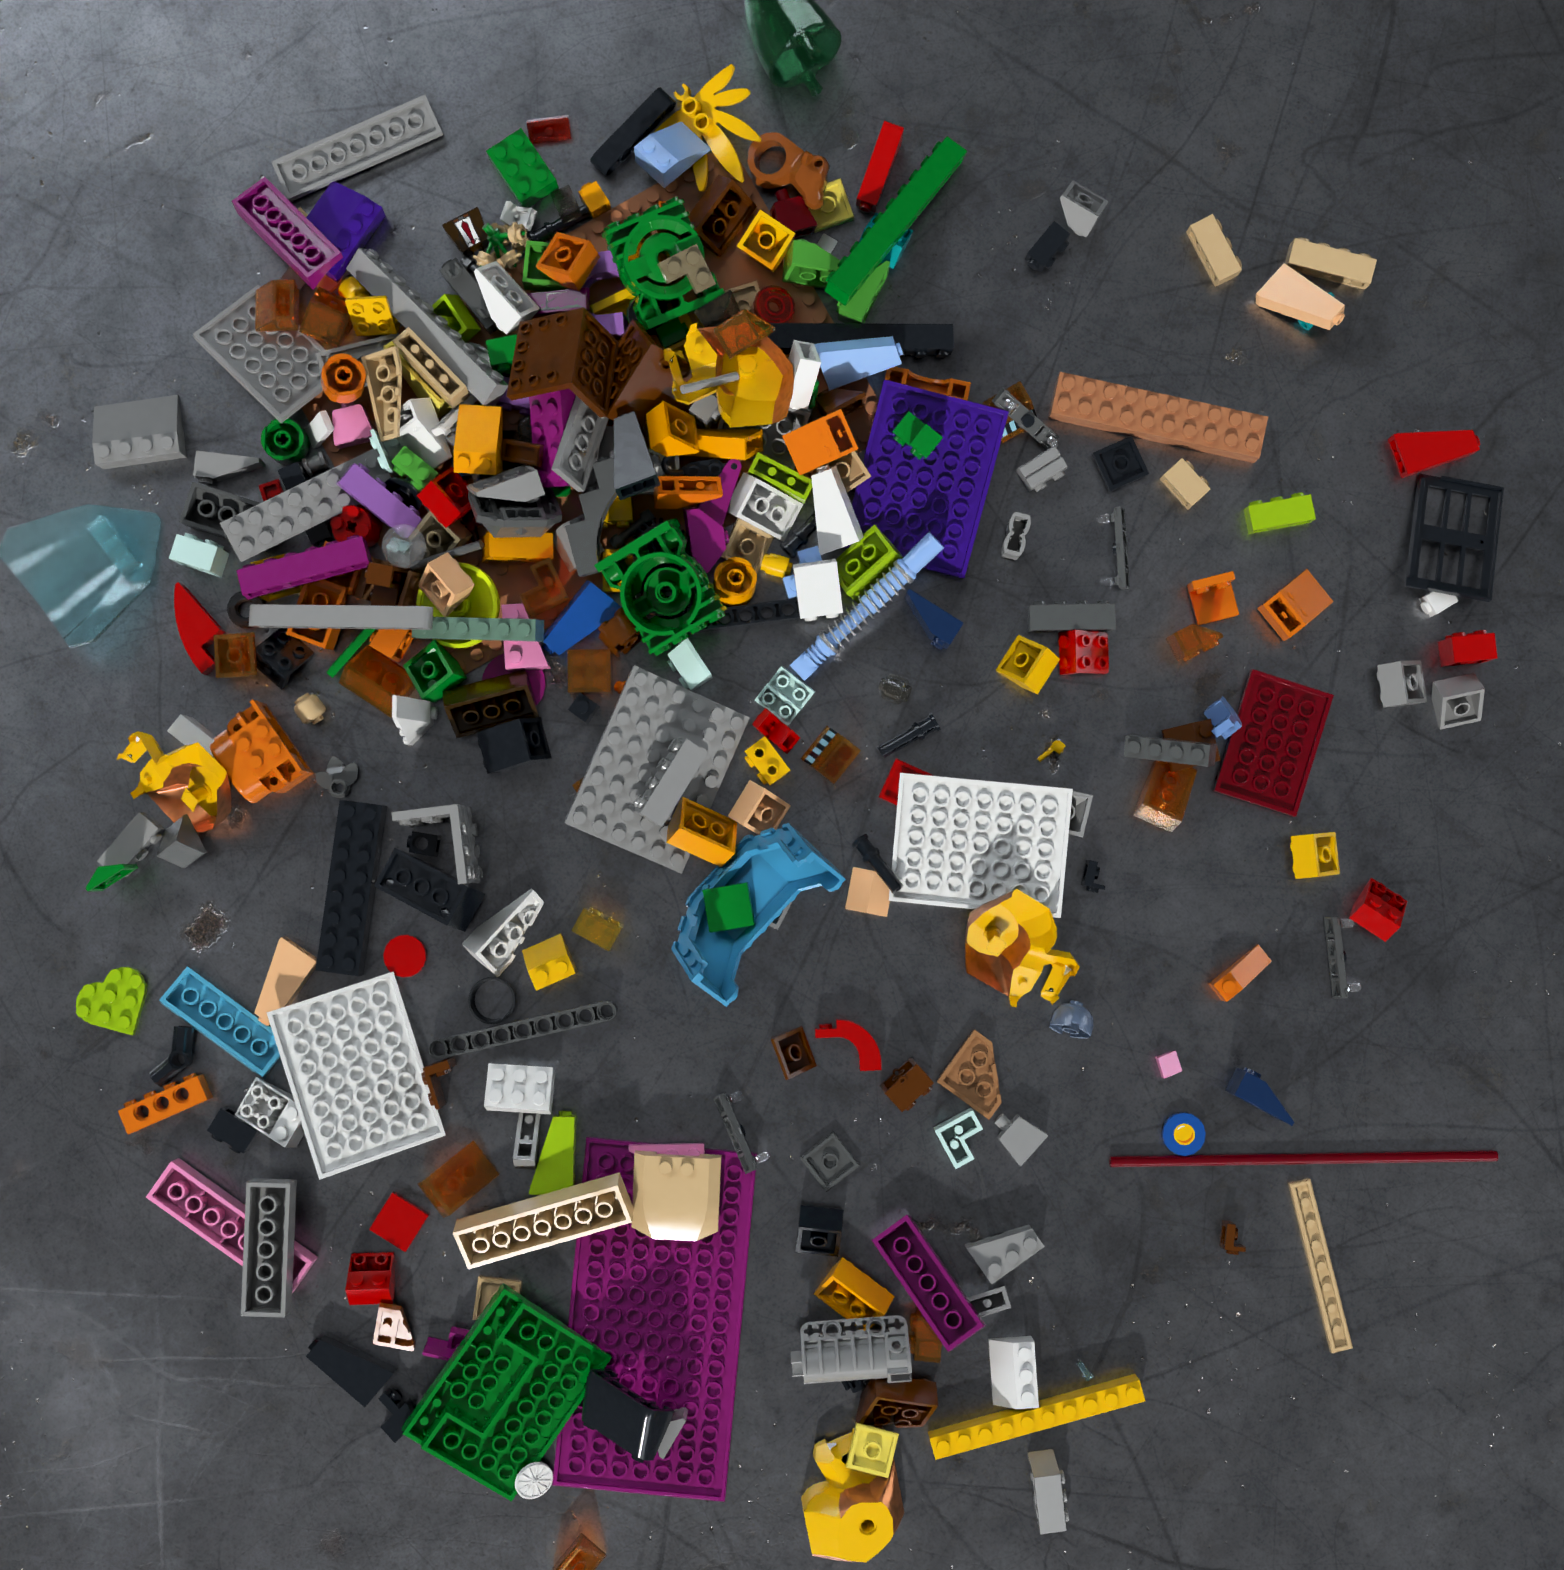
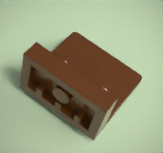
M455 1056L422 1068L423 1073H421L423 1083L428 1085L430 1090L428 1099L431 1106H435L436 1110L447 1104L439 1076L453 1071L452 1067L457 1065Z

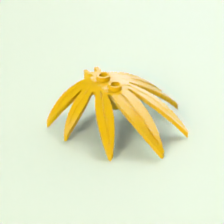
M730 64L707 82L694 97L691 96V89L685 84H682L685 90L683 95L680 96L678 92H673L675 98L682 101V108L670 116L654 132L678 122H683L702 141V137H704L715 157L733 177L740 182H744L743 170L736 150L717 123H720L735 135L750 141L760 142L761 137L740 119L716 110L717 106H731L740 103L751 93L746 88L720 92L733 76L735 66ZM707 153L693 164L694 175L700 192L705 191L708 181Z

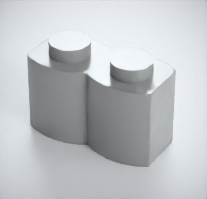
M1019 512L1013 513L1006 527L1007 536L1001 547L1002 557L1017 560L1023 553L1026 544L1025 535L1031 525L1030 515Z

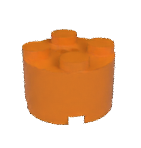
M340 353L331 356L324 364L321 373V386L324 393L331 401L338 403H350L360 398L365 387V368L359 360L349 354ZM344 376L346 381H342L340 377Z

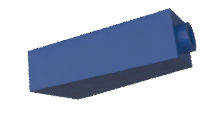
M586 580L544 633L542 648L551 655L553 652L558 655L562 654L599 628L603 622L613 618L615 612L621 606L591 581Z

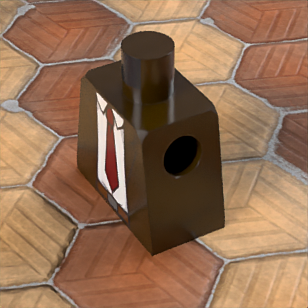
M478 207L442 225L448 237L463 256H477L479 251L485 252L484 249L490 243L487 239L488 234L482 229L485 224Z

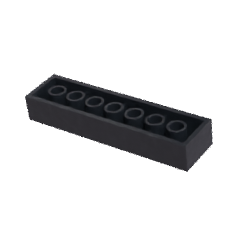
M347 800L339 801L315 971L352 976L364 975L376 890L374 884L378 876L387 806Z

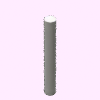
M733 372L681 385L680 391L682 394L737 381L739 380L738 372Z

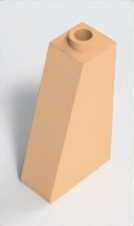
M1285 263L1256 293V304L1258 306L1327 330H1331L1334 325L1338 326L1345 317V305Z
M287 936L281 937L278 941L254 1014L259 1016L258 1020L266 1026L270 1025L267 1012L291 1005L316 969L317 957Z

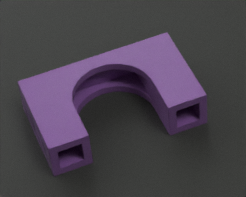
M611 251L598 252L600 258L581 288L589 289L592 284L599 280L619 277L617 265L612 261ZM623 312L602 315L590 313L616 340H620L628 327V320Z

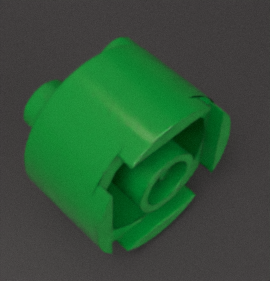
M288 418L283 423H280L277 419H274L262 431V447L276 462L283 465H291L296 462H302V458H306L309 450L308 435L293 420Z

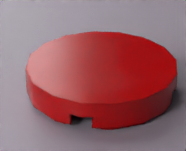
M399 935L391 939L386 945L383 953L384 963L390 972H394V975L411 977L419 973L424 967L427 960L426 948L423 942L414 936Z

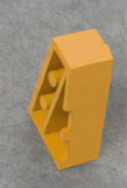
M488 531L482 537L484 543L482 563H489V560H502V563H509V560L550 562L553 559V533L546 532L541 537L494 538Z

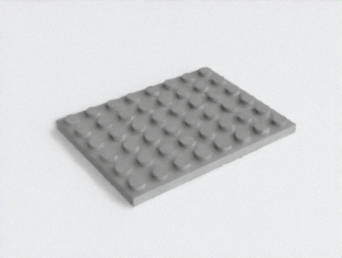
M633 665L564 823L682 874L691 853L666 843L668 825L679 801L663 827L654 824L633 811L635 808L633 804L640 794H644L647 789L645 784L650 776H655L658 771L656 766L661 758H666L669 751L667 749L673 739L677 740L680 737L688 739L708 752L680 799L685 797L710 809L750 717Z

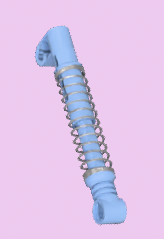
M928 532L905 557L893 562L894 567H889L888 573L883 572L881 579L876 578L877 583L870 584L871 588L864 590L865 594L863 596H858L859 604L852 602L854 609L846 607L848 615L840 613L842 621L834 619L836 626L828 625L830 632L822 630L816 636L815 645L812 644V648L808 647V652L804 651L789 666L805 681L817 670L819 664L823 663L822 660H827L826 656H835L839 652L838 644L844 648L841 643L844 638L850 642L847 638L850 632L856 636L852 630L856 627L862 630L859 626L862 621L868 625V622L865 620L868 615L874 619L873 615L876 612L880 613L879 609L883 606L886 607V603L889 600L893 601L892 597L895 594L899 596L898 591L901 588L905 590L904 585L907 582L911 584L916 578V574L940 553L944 546L931 532Z

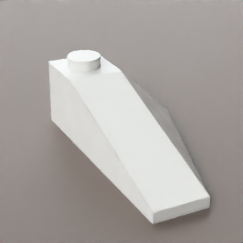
M392 695V718L396 727L400 728V736H405L403 737L404 744L413 745L434 725V719H437L438 715L437 707H434V703L431 701Z
M533 889L528 890L478 926L462 945L476 960L498 978L515 958L514 952L518 944L523 943L525 939L523 935L528 926L534 923L544 901Z

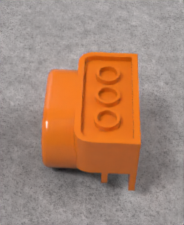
M252 699L250 701L251 706L243 712L239 711L236 713V717L228 722L227 729L213 738L214 742L210 744V750L217 762L227 771L228 778L238 792L250 803H257L271 792L285 793L314 774V772L267 704Z

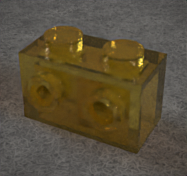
M590 906L589 909L583 908L571 931L605 950L611 951L623 929L619 926L621 922L610 916L608 920L600 916L602 912Z

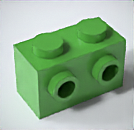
M405 445L391 461L394 466L392 470L402 478L404 475L411 480L410 483L418 491L439 476L436 470Z

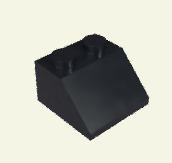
M801 1205L795 1252L838 1257L844 1210Z

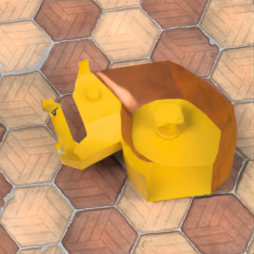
M697 323L690 325L684 344L693 376L688 382H685L682 378L675 352L671 348L663 350L664 360L669 362L672 373V393L676 401L689 405L716 393L718 411L730 428L769 425L787 417L794 387L793 365L782 350L753 324L697 328ZM733 372H738L739 380L686 394H682L680 391L681 385Z
M1018 889L981 905L969 914L965 932L966 972L1007 995L1012 1007H1017L1018 1000L1024 994L1031 991L1042 973L1044 965L1051 964L1053 968L1041 991V997L1051 1001L1053 1005L1060 998L1058 994L1069 977L1075 976L1080 966L1070 952L1051 949L1057 939V927L1050 909Z

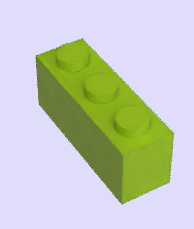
M759 452L748 470L749 475L804 504L812 490V479L799 475L798 472Z
M1303 492L1292 494L1291 498L1283 499V496L1270 499V502L1262 503V500L1252 501L1244 509L1248 534L1307 524L1316 519L1311 494L1304 495Z

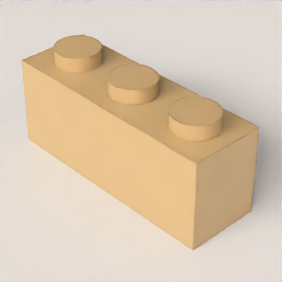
M1211 214L1190 225L1186 233L1214 286L1217 287L1238 276L1242 270V264L1239 257L1235 256L1231 250L1232 244L1227 237L1225 238L1220 221Z

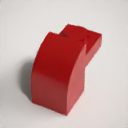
M766 708L757 716L752 724L759 733L786 754L800 739L791 728L782 723Z

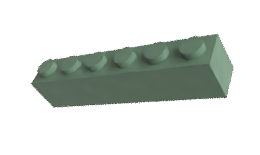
M433 617V629L412 630V638L544 642V620Z

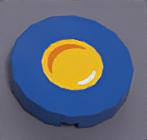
M1179 1112L1167 1118L1161 1135L1163 1143L1170 1151L1177 1155L1188 1156L1201 1149L1205 1142L1206 1132L1199 1118L1190 1113Z

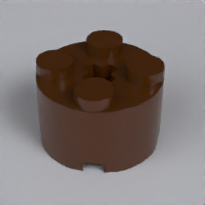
M623 607L615 612V617L609 622H603L598 628L600 631L599 639L616 657H620V652L626 654L631 651L642 639L640 632L635 630L636 626L626 616Z

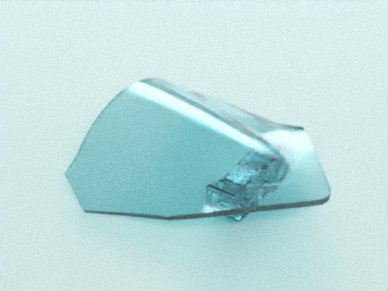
M86 504L7 528L0 545V558L44 610L70 648L95 642L132 602L150 586L161 520L158 515L151 512Z

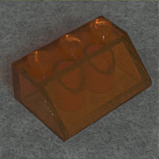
M369 645L363 648L345 665L339 680V684L391 718L392 695L410 697L415 689L405 668Z

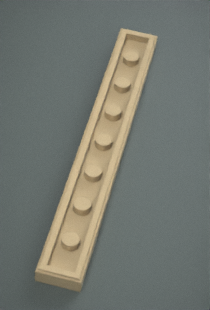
M1306 1178L1289 1182L1288 1186L1329 1350L1331 1353L1352 1349L1311 1179Z

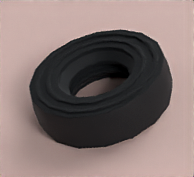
M241 591L237 592L230 598L227 604L229 619L241 628H253L249 627V617L241 616L239 607L246 601L252 602V604H265V601L260 597L248 600L242 595Z

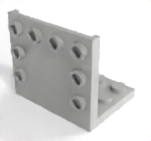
M453 804L392 812V821L399 822V825L412 827L425 826L424 822L442 824L446 823L445 819H450L458 884L480 883V879L483 878L482 867L478 866L477 857H480V848L475 843L478 829L477 824H473L471 807Z

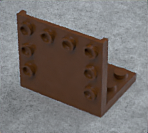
M584 307L519 322L506 396L512 401L570 389L600 418L607 417L619 342Z
M632 319L619 340L607 418L614 421L615 418L634 411L643 435L649 438L646 414L662 401H665L689 414L692 404L687 405L676 401L672 393L673 377L669 362L664 360L663 350L665 348L657 345L640 322ZM676 355L682 378L685 382H688L693 377L689 361Z

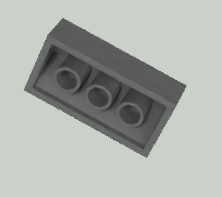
M192 482L179 522L187 527L228 539L219 523L260 504V502Z

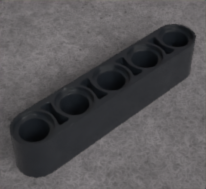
M661 87L657 88L593 154L590 162L605 176H609L634 151V147L671 113L676 105V101Z

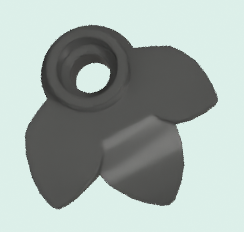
M332 756L327 764L326 772H316L317 783L320 787L328 789L333 797L344 798L350 792V785L357 780L358 766L354 762L345 767V764L340 759ZM338 784L343 785V790L340 792L336 789Z

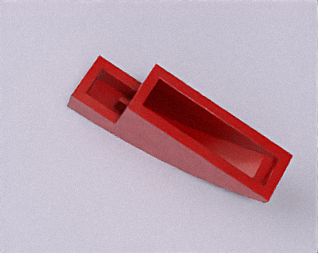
M177 582L174 589V609L179 635L192 662L201 674L208 676L220 664L207 648L226 632L184 584Z

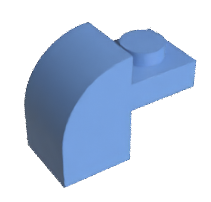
M1223 696L1204 711V715L1211 719L1214 726L1212 732L1216 737L1222 735L1226 739L1242 727L1237 713Z

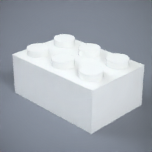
M488 1063L484 1107L488 1111L552 1114L555 1082L554 1068Z

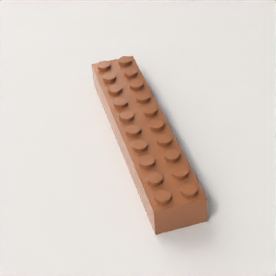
M1060 372L1056 378L1048 419L1126 436L1132 435L1135 438L1255 463L1260 458L1268 416Z

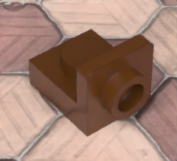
M1222 1220L1219 1246L1226 1250L1228 1254L1239 1255V1251L1246 1252L1245 1246L1234 1243L1238 1238L1236 1224L1231 1221Z

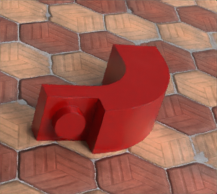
M836 1019V1027H832L831 1023L819 1024V1028H815V1038L841 1037L851 1041L858 1050L860 1071L882 1070L881 1055L874 1038L858 1023L847 1019Z

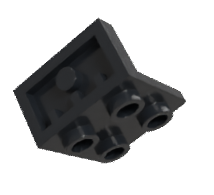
M279 628L254 648L250 660L251 664L281 690L287 686L290 675L314 654L301 640L287 635V628Z

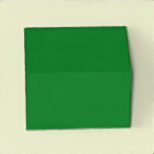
M137 864L100 866L87 884L86 890L88 892L103 891L138 869Z

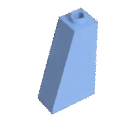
M893 336L815 344L821 360L820 368L829 391L902 364L900 356L904 355L900 343L895 344Z

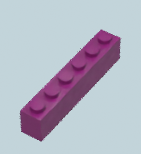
M353 535L345 541H331L326 543V546L320 548L309 547L305 549V552L298 554L291 552L285 554L283 558L265 559L261 564H246L242 569L236 571L242 595L249 600L367 568L372 560L367 541L362 536Z

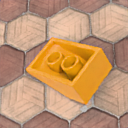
M459 404L454 443V473L499 474L503 471V460H501L503 445L502 406Z

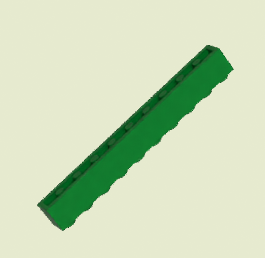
M948 136L942 143L940 141L936 143L932 149L933 154L931 156L927 155L920 164V170L915 169L909 177L910 182L907 185L904 183L898 190L897 198L890 199L885 207L887 210L877 215L873 222L874 226L872 228L867 227L860 243L856 241L849 251L851 254L848 257L844 256L838 264V270L836 272L832 270L826 278L827 286L825 292L844 306L849 303L963 162L967 150Z

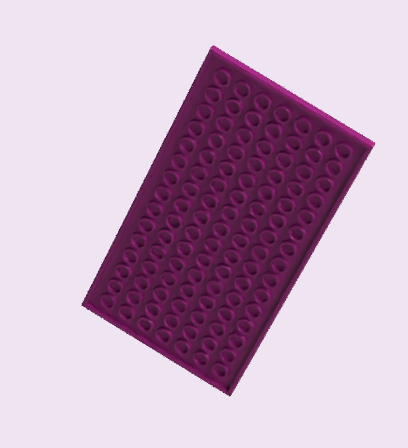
M586 1137L582 1183L620 1172L633 1204L634 1153L629 1151V1144L658 1143ZM705 1148V1154L722 1155L718 1232L698 1241L652 1239L632 1228V1223L576 1238L568 1327L611 1355L612 1358L604 1369H611L618 1373L617 1377L620 1379L619 1382L642 1398L655 1401V1405L659 1409H663L664 1406H668L673 1410L685 1407L688 1409L685 1424L664 1459L659 1457L657 1451L654 1460H644L641 1463L631 1457L632 1454L597 1430L589 1429L583 1425L584 1421L581 1419L583 1398L557 1436L552 1485L725 1502L756 1170L745 1174L736 1151ZM751 1152L752 1156H755L757 1161V1153Z

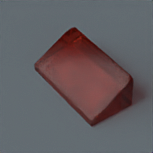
M569 115L531 119L526 122L529 140L532 144L572 139Z

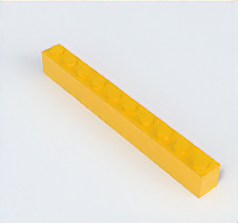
M1136 1374L1039 1400V1408H1010L928 1431L935 1460L1141 1403L1145 1401L1139 1378Z

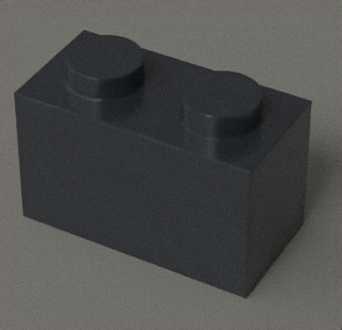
M225 1106L220 1108L207 1131L212 1134L211 1137L216 1141H224L229 1144V1148L239 1154L241 1152L245 1153L250 1150L260 1131L235 1116L236 1112Z

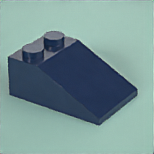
M908 589L904 599L928 638L932 640L931 644L940 650L942 648L947 650L962 627L963 622L911 589Z
M1247 1067L1243 1070L1236 1068L1225 1091L1293 1126V1119L1268 1084L1260 1079L1262 1075Z

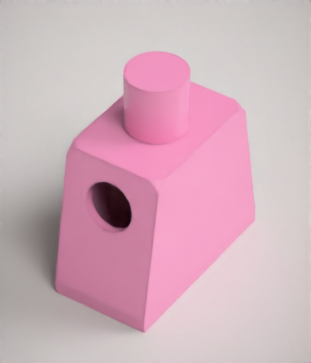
M354 402L341 403L342 408L332 411L334 445L338 449L370 442L369 437L372 436L370 430L374 429L362 404L354 405Z

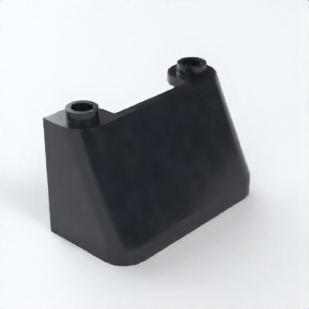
M590 1369L586 1380L581 1416L582 1421H584L583 1425L603 1434L632 1454L631 1457L638 1462L643 1463L644 1460H654L675 1411L668 1406L659 1409L655 1405V1401L642 1398L619 1382L620 1379L617 1377L618 1373L611 1369Z

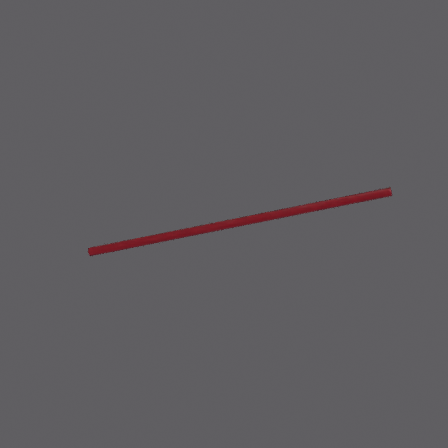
M1435 1151L1110 1156L1109 1164L1110 1167L1497 1162L1498 1152Z

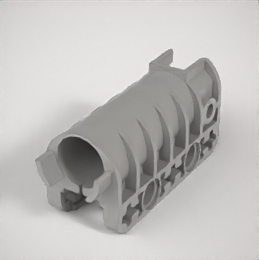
M899 1315L807 1322L802 1325L800 1330L801 1351H791L793 1377L803 1376L804 1384L887 1378L888 1383L912 1381L908 1325L906 1319ZM895 1322H899L902 1327L897 1329L891 1326H895ZM872 1324H879L882 1329L870 1330L869 1328ZM856 1325V1329H861L857 1331H850L851 1326ZM863 1325H866L865 1331H863ZM841 1326H844V1330L848 1331L842 1332ZM829 1327H835L838 1333H826V1330ZM809 1328L812 1329L813 1332H820L819 1328H822V1334L813 1333L810 1336H808V1334L804 1333H807Z

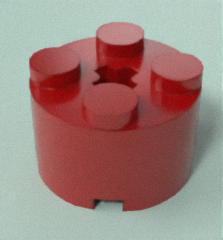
M344 506L342 513L334 516L330 521L333 536L338 542L345 541L350 536L359 535L367 541L368 548H370L380 538V529L382 530L381 521L363 506Z

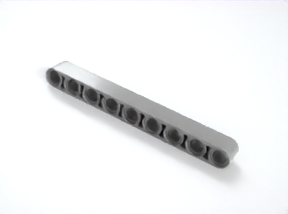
M249 605V627L432 630L433 607Z

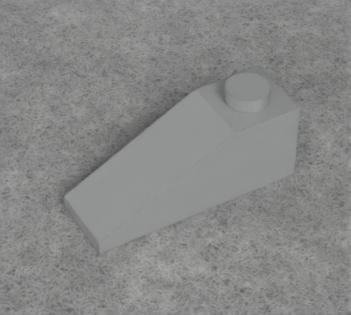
M196 451L193 476L200 483L212 485L213 482H222L262 468L265 462L255 457Z
M519 1112L513 1153L515 1169L536 1170L542 1114Z

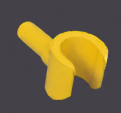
M1055 740L1050 748L1037 759L1041 762L1053 751L1060 754L1066 745L1060 740Z

